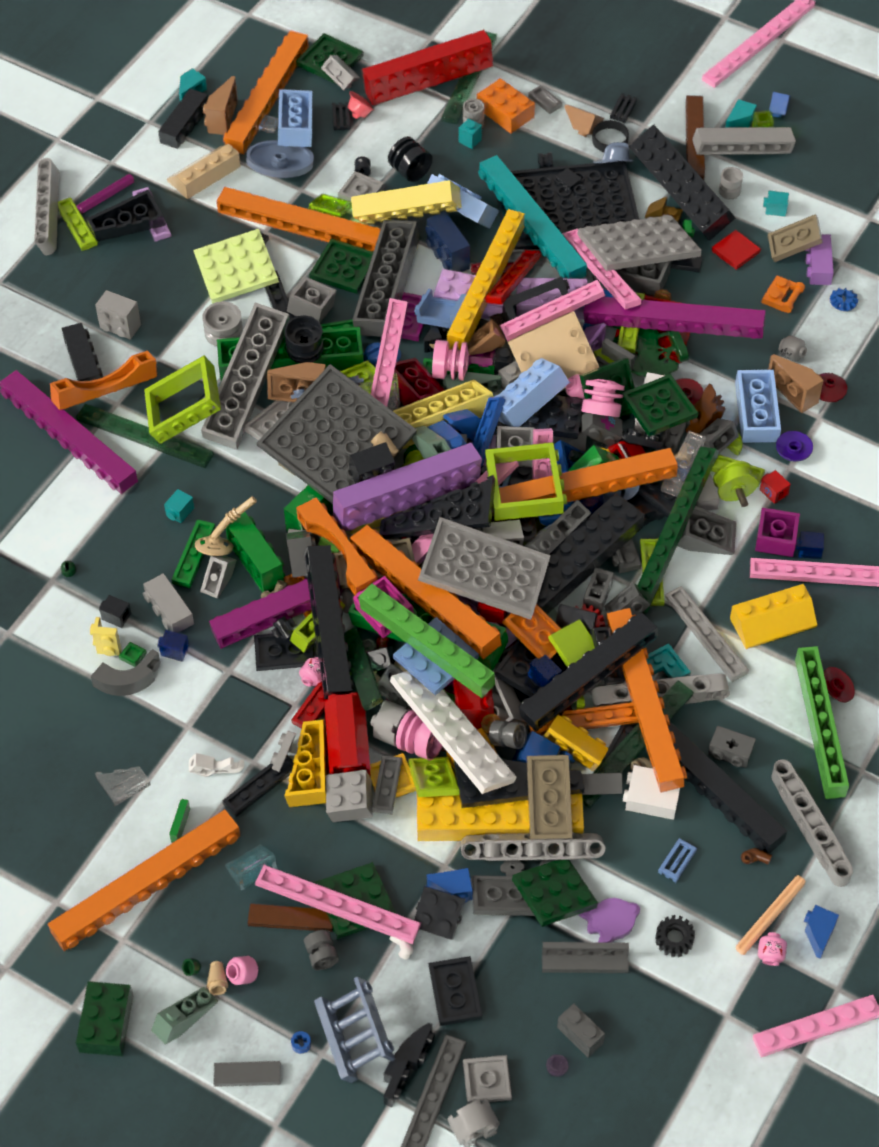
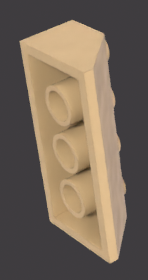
M230 144L220 146L167 178V181L185 198L189 199L240 168L239 152Z

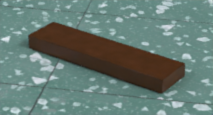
M250 904L248 926L310 931L328 930L329 932L333 930L327 913L317 908Z

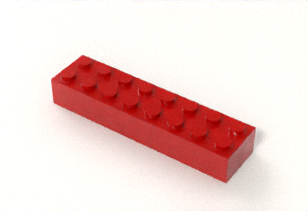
M483 29L363 68L365 93L372 106L493 67L492 43Z

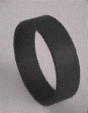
M606 120L598 123L593 129L592 143L601 152H604L608 145L598 141L595 135L604 129H616L622 132L626 137L622 143L628 144L629 131L621 122Z

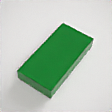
M181 799L169 833L171 843L182 837L190 813L189 800Z

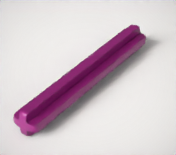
M127 174L77 205L81 214L85 213L134 183V177L131 174Z

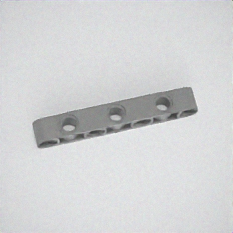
M722 673L656 680L659 692L664 693L660 694L657 692L658 698L662 697L664 706L721 700L730 695L726 675ZM626 683L599 686L591 691L594 707L632 702Z
M783 759L776 761L771 778L785 805L833 884L838 887L848 885L853 868L843 848L791 763ZM838 872L845 873V876L840 875Z
M530 833L468 835L461 840L460 844L463 857L469 860L598 858L605 852L603 838L595 833H572V839L530 840ZM597 842L600 844L596 849L590 848L592 843ZM551 843L559 845L556 849L548 848ZM472 844L475 846V849L469 851L465 847ZM509 844L517 845L514 850L506 848Z

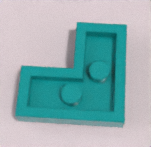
M669 643L649 653L648 659H646L647 663L652 665L654 675L661 671H664L668 678L685 677L691 674Z

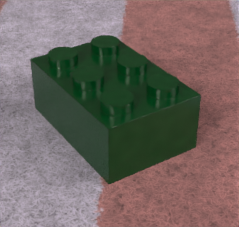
M87 982L76 1039L79 1053L123 1056L134 996L131 985Z

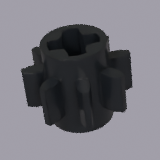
M283 616L273 623L275 628L271 631L276 638L281 636L282 640H285L292 635L293 628L297 625L292 618L287 620Z

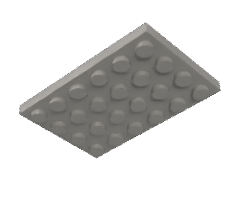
M671 215L649 217L641 220L634 219L627 222L602 224L593 227L587 226L579 228L577 232L579 238L606 271L700 257L702 252Z
M440 517L418 581L531 620L550 555Z

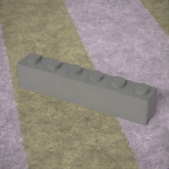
M791 127L696 128L692 140L697 155L791 154L796 143Z

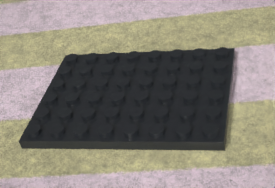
M625 161L510 171L562 234L587 226L593 227L602 224L627 222L634 219L639 220ZM567 168L582 178L572 190L567 186H563V183L558 182L555 178L559 172ZM496 197L502 223L507 210L504 204ZM522 231L514 250L539 249V247L534 245L530 236Z

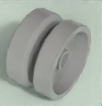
M225 301L216 302L204 310L202 315L204 333L209 343L217 346V339L241 336L243 332L241 311L236 305Z

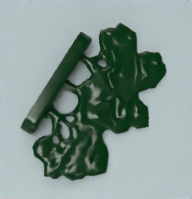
M612 326L618 330L621 329V326ZM639 328L636 352L639 355L635 359L634 368L631 372L646 378L647 372L666 376L677 371L679 364L675 360L670 359L672 351L675 352L681 363L689 361L688 351L680 333L668 330L659 333L656 329ZM618 335L617 337H614V339H613V342L616 343L617 345H618L619 335ZM668 336L672 346L663 348L658 344V339ZM666 352L664 354L665 357L662 360H659L660 354Z

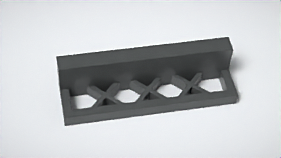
M543 942L542 973H628L629 943Z

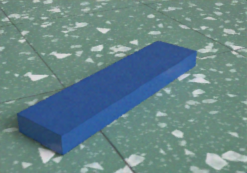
M503 397L488 398L473 441V446L482 458L481 467L486 458L485 450L489 449L506 400Z

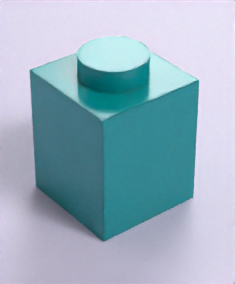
M468 118L459 127V143L473 149L482 140V125Z
M768 191V196L764 197L763 207L766 208L765 215L786 217L789 193Z
M177 489L164 504L166 516L173 521L176 520L182 523L194 509L193 497Z

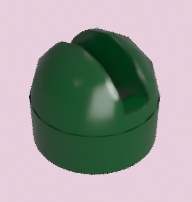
M71 560L62 562L60 566L62 575L65 577L73 576L76 573L74 562Z
M195 958L185 959L182 964L183 973L186 976L198 974L201 970L199 960Z

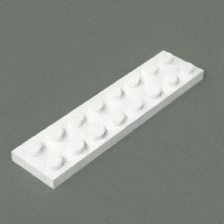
M408 671L391 676V684L482 794L515 782L516 776L443 689L435 696Z

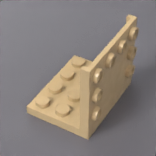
M574 311L508 341L521 372L527 371L540 358L560 366L567 379L576 374L581 375L599 368Z

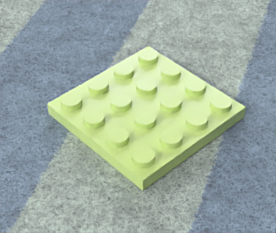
M259 229L194 250L212 304L279 282Z

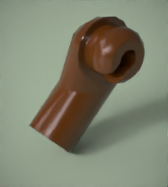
M757 848L749 849L741 854V860L745 864L761 861L768 865L772 858V855Z

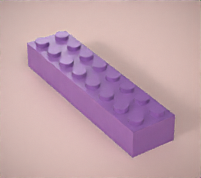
M469 443L333 492V516L341 529L344 531L353 530L361 525L372 523L383 517H389L394 513L405 511L416 505H422L454 490H461L471 486L470 484L480 477L482 458L473 444Z

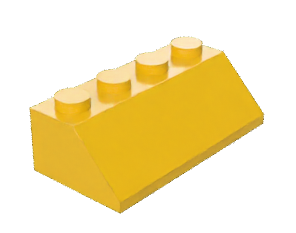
M804 584L733 605L730 620L745 649L817 627L812 598Z

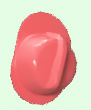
M350 91L351 98L348 109L352 112V116L356 119L367 117L373 110L372 106L363 97Z

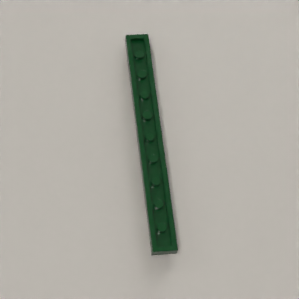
M700 446L637 585L642 596L649 602L650 606L718 457L719 452L715 448ZM649 606L646 610H644L642 613L645 614V615H647V612H648L650 606Z

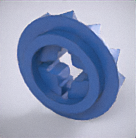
M838 288L837 291L833 290L830 295V303L838 310L850 311L858 304L857 294H854L853 290L848 291L847 288L844 290ZM843 296L846 297L845 302H843V300H842V297H843Z

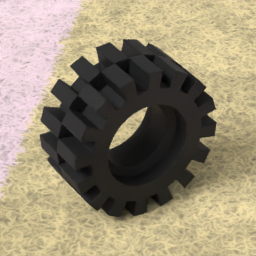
M672 915L671 919L667 916L664 921H660L655 939L656 945H659V950H665V955L672 953L671 957L675 958V954H678V957H682L683 953L686 955L692 949L695 930H693L692 924L689 925L688 919L683 921L682 916L676 919V915ZM671 930H677L682 933L683 940L672 942L667 938V933Z

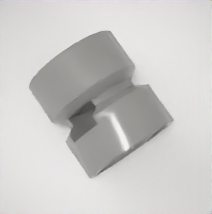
M469 99L464 102L463 123L469 118L483 127L484 103L481 100Z
M727 167L722 171L719 194L723 198L730 200L740 195L743 173L740 169Z

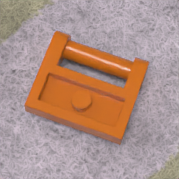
M776 276L762 298V303L785 313H790L799 294L803 293L805 285L801 282L795 283ZM789 290H792L793 292L788 301L782 302Z

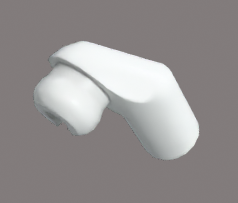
M390 936L391 941L400 945L401 951L399 956L408 960L410 955L413 954L412 944Z

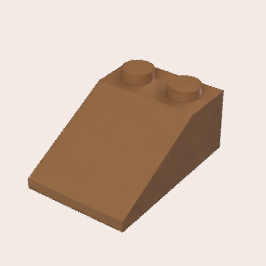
M235 76L229 78L210 95L207 104L203 106V114H206L205 126H207L208 133L225 135L229 131L238 102Z
M775 354L771 355L768 370H774L776 388L801 413L818 404L824 381L822 377L811 368Z
M305 362L268 370V399L295 402L297 398L291 399V395H294L293 391L299 389L306 390L326 369V365Z

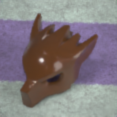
M708 384L702 397L693 405L698 412V417L690 420L686 433L694 438L717 418L721 419L726 410L722 406L724 400H721L722 396H716V391L712 384Z

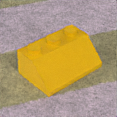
M557 715L543 737L560 746V750L570 753L576 761L594 771L600 765L609 749L606 747V743L599 738L594 739L589 736V732L580 726L577 728L571 724L572 721L568 717Z

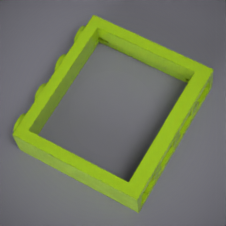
M205 355L144 389L149 434L160 444L221 410L215 366ZM203 378L205 398L161 423L158 403Z
M553 442L485 450L488 477L494 475L496 479L493 499L495 521L564 513V504H567L566 494H562L564 480L559 477L562 476L561 464H557L559 452L554 449ZM549 458L556 498L501 503L495 464Z

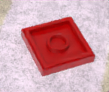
M735 230L712 246L711 251L737 270L758 255L761 248Z

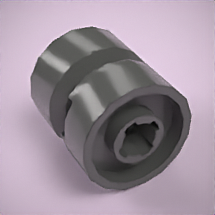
M495 720L491 724L489 740L493 746L521 749L524 746L527 730L523 723Z
M328 930L315 931L305 937L304 944L307 953L310 954L309 959L314 970L328 969L339 961Z

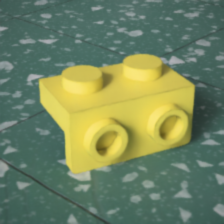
M96 617L94 624H91L90 635H93V646L96 647L97 654L119 656L122 648L117 628L102 627L100 617Z

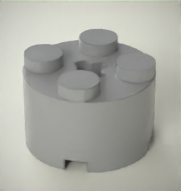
M384 700L378 714H375L371 719L373 737L397 747L396 735L398 727L405 714L411 709Z
M487 1098L483 1100L482 1104L480 1100H477L457 1110L458 1116L453 1119L451 1115L447 1119L459 1145H464V1147L474 1146L477 1143L476 1139L482 1136L485 1139L492 1137L497 1133L496 1129L500 1124Z

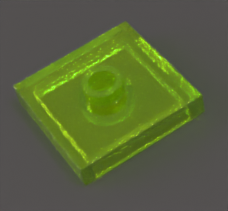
M323 193L309 203V209L337 217L343 216L352 208V201Z

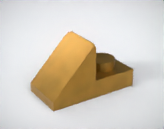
M667 197L650 203L645 218L671 215L679 224L683 210L666 206Z

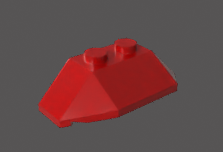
M454 679L453 686L456 706L477 730L482 728L485 732L494 715L492 688L481 698Z

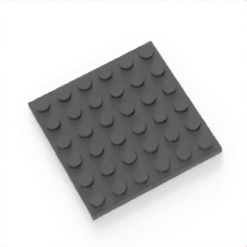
M330 364L260 438L257 446L333 504L334 491L355 484L349 471L351 454L373 447L371 441L380 431L384 434L386 433L400 451L417 433V429Z

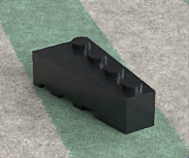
M149 189L86 218L97 242L166 226L164 216Z

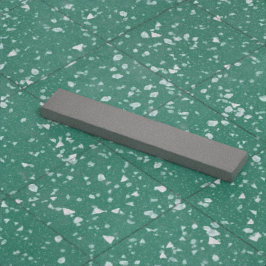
M682 586L665 595L666 600L731 682L748 674V668Z

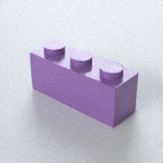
M821 234L823 243L805 250L808 251V254H806V264H809V267H807V277H810V284L831 285L833 278L831 235Z

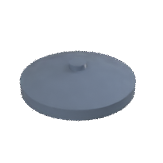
M270 140L251 146L247 151L246 161L252 170L260 174L277 178H290L309 172L314 164V156L306 147L278 146V140Z

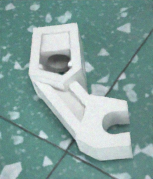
M195 753L189 759V772L204 777L212 774H234L244 768V760L234 762L232 757L223 761H216L214 757Z

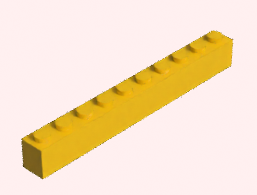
M507 210L447 333L449 349L453 350L455 342L459 343V350H461L463 342L469 344L488 304L485 303V296L499 281L524 229L525 213Z

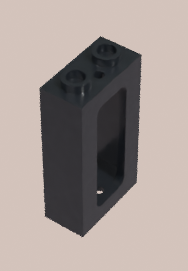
M561 276L508 297L504 301L503 306L509 321L516 318L513 306L553 289H559L562 296L568 294L570 287L567 279L563 280Z

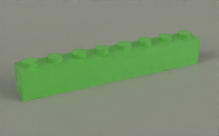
M371 583L358 596L360 609L479 697L483 698L495 685V673L374 584Z
M818 646L798 648L795 663L825 799L846 797L849 783Z

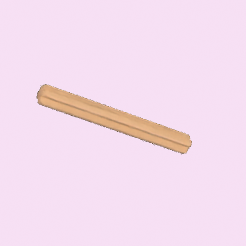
M797 875L736 945V950L740 954L745 955L802 889L806 882L804 878Z

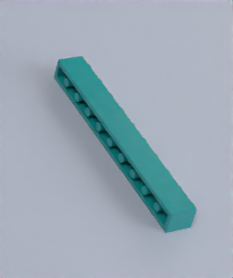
M496 155L480 162L479 177L487 183L488 188L496 194L497 199L504 204L506 210L510 209L525 213L524 233L530 236L533 244L539 247L542 255L547 257L551 266L555 267L559 272L560 277L562 276L563 279H581L586 277L587 264L501 159Z

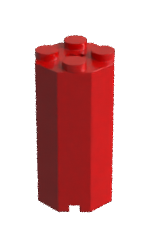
M356 692L345 695L331 694L328 696V700L324 702L329 773L331 775L366 770L371 778L365 700L360 698V694Z

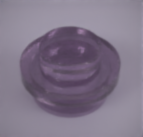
M552 1055L546 1063L547 1071L555 1077L563 1076L568 1070L567 1059L562 1055Z

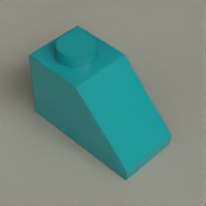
M194 68L180 76V101L189 89L202 93L207 90L206 77Z
M738 99L726 120L725 128H749L751 123L757 119V105Z

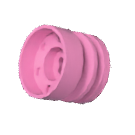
M436 340L433 353L432 377L445 379L447 371H451L452 380H455L456 372H459V381H464L469 364L468 344L463 342L461 350H459V343L455 342L452 350L449 349L448 341Z
M603 379L586 380V385L594 387L593 390L585 389L584 392L592 395V399H583L581 411L620 417L622 405L615 403L614 398H623V395L616 394L615 391L624 390L625 386L615 381Z
M409 710L398 727L396 735L397 748L410 754L415 753L418 757L431 761L441 751L442 744L414 710Z

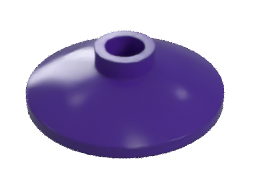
M788 431L778 437L776 450L786 460L794 462L803 461L812 454L813 443L802 432Z

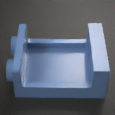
M428 288L426 293L422 295L420 303L415 307L417 323L450 328L466 294H461L458 301L433 297L432 289Z

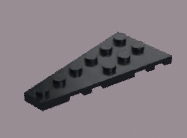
M494 475L487 477L486 481L481 483L474 482L470 484L471 487L463 490H454L432 499L431 503L423 506L419 504L414 506L415 509L406 513L402 511L381 520L379 533L384 539L434 534L440 517L473 529L491 527L496 479Z
M453 759L461 807L468 808L528 800L527 763L502 759L516 776L515 782L482 794ZM569 769L570 794L584 793L585 787L581 771Z

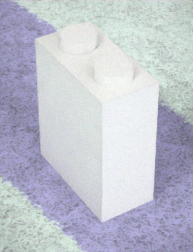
M634 765L633 772H628L626 784L630 786L629 790L624 791L623 802H626L625 810L674 820L680 788L660 793L653 769Z

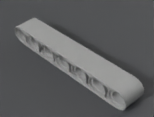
M50 158L42 159L38 163L34 241L44 255L52 254L57 247L59 170Z

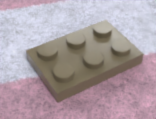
M816 214L768 233L771 256L774 262L823 243L819 220Z

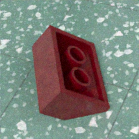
M416 358L396 362L392 384L397 388L395 396L404 406L445 391Z

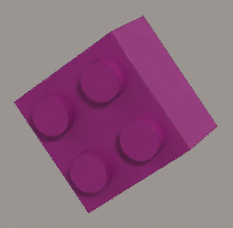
M762 508L755 551L793 557L800 513Z

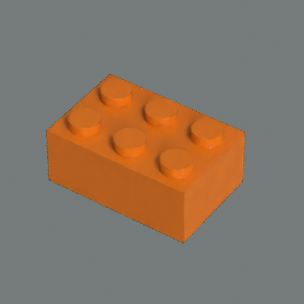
M501 78L477 93V99L484 103V114L509 133H513L535 116V103Z

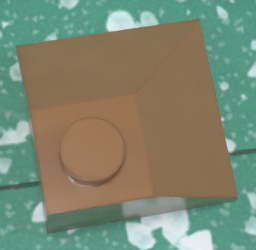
M565 104L564 108L572 127L578 130L577 134L585 137L592 135L594 127L604 120V117Z
M493 319L473 333L468 344L469 355L491 352L496 347L501 348L505 344L506 338L501 328Z

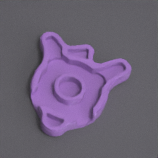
M608 898L601 901L597 908L578 915L588 922L587 932L589 934L598 933L600 935L598 942L612 943L630 934L636 917L640 914V907L636 903L627 902L619 898Z

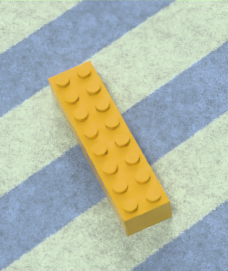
M582 793L571 794L572 833L583 834L584 831ZM417 795V841H461L468 835L530 833L528 800L462 808L459 795L418 797Z

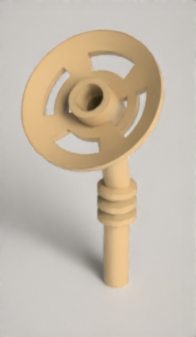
M250 497L240 506L226 513V517L210 536L196 540V550L211 556H223L233 551V544L229 540L220 537V534L230 522L236 521L243 512L257 503L255 497ZM205 540V544L201 545L200 542Z

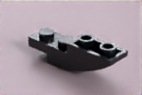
M428 1022L411 1034L395 1052V1060L389 1061L383 1073L384 1082L389 1083L383 1096L384 1105L393 1107L394 1102L399 1101L403 1090L400 1087L403 1081L407 1082L411 1069L417 1071L419 1065L424 1064L427 1057V1052H425L427 1045L431 1046L435 1037L432 1023Z

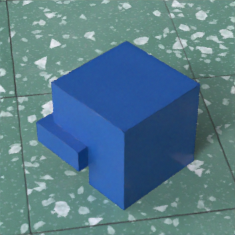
M532 731L527 735L524 746L516 750L512 761L527 763V756L557 755L560 746Z

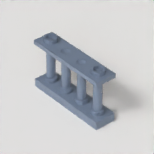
M359 977L354 978L357 989L333 1002L323 997L314 1000L340 1079L349 1083L358 1080L357 1068L381 1056L390 1061L395 1060L393 1044L386 1035L372 996L373 988L368 981ZM360 997L364 1008L339 1021L336 1016L337 1009ZM367 1016L371 1027L346 1041L342 1033L344 1029ZM374 1036L378 1047L352 1060L349 1053L350 1049Z

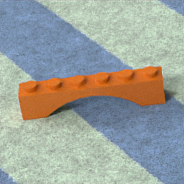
M148 351L132 355L120 368L100 379L76 381L64 378L50 383L51 401L59 410H63L156 378V359Z
M314 498L296 507L297 518L305 530L327 539L343 555L347 565V586L354 596L378 579L374 569L368 567L365 557L359 555L355 544L349 542L346 532L343 529L340 530L334 516L328 514L324 503H320L317 498Z

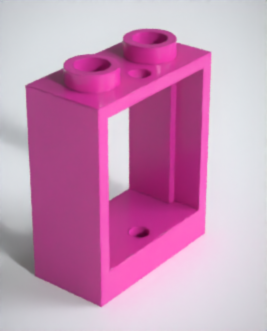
M385 576L372 583L414 614L412 605ZM363 591L358 592L353 597L355 608L379 635L385 638L392 632L360 609L358 596Z

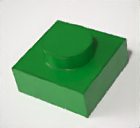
M684 220L682 228L693 238L694 228H692V221Z

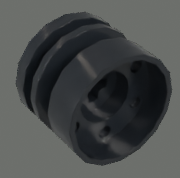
M409 136L398 140L388 154L389 165L410 182L421 179L429 171L433 162L431 153Z
M301 315L292 318L284 329L287 355L291 360L300 364L317 361L322 356L324 350L322 325L312 316Z

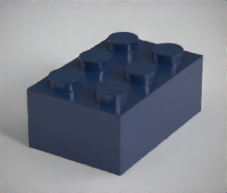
M442 212L427 218L426 243L434 251L435 257L440 259L443 268L456 272H464L470 269V244L448 214Z

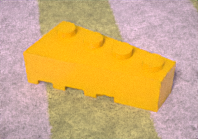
M323 720L303 722L297 753L293 760L292 773H290L288 780V789L285 792V799L289 807L326 803V775H329L327 733Z

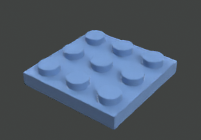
M437 617L428 624L475 659L479 658L478 653ZM408 643L393 654V659L435 696L455 679Z

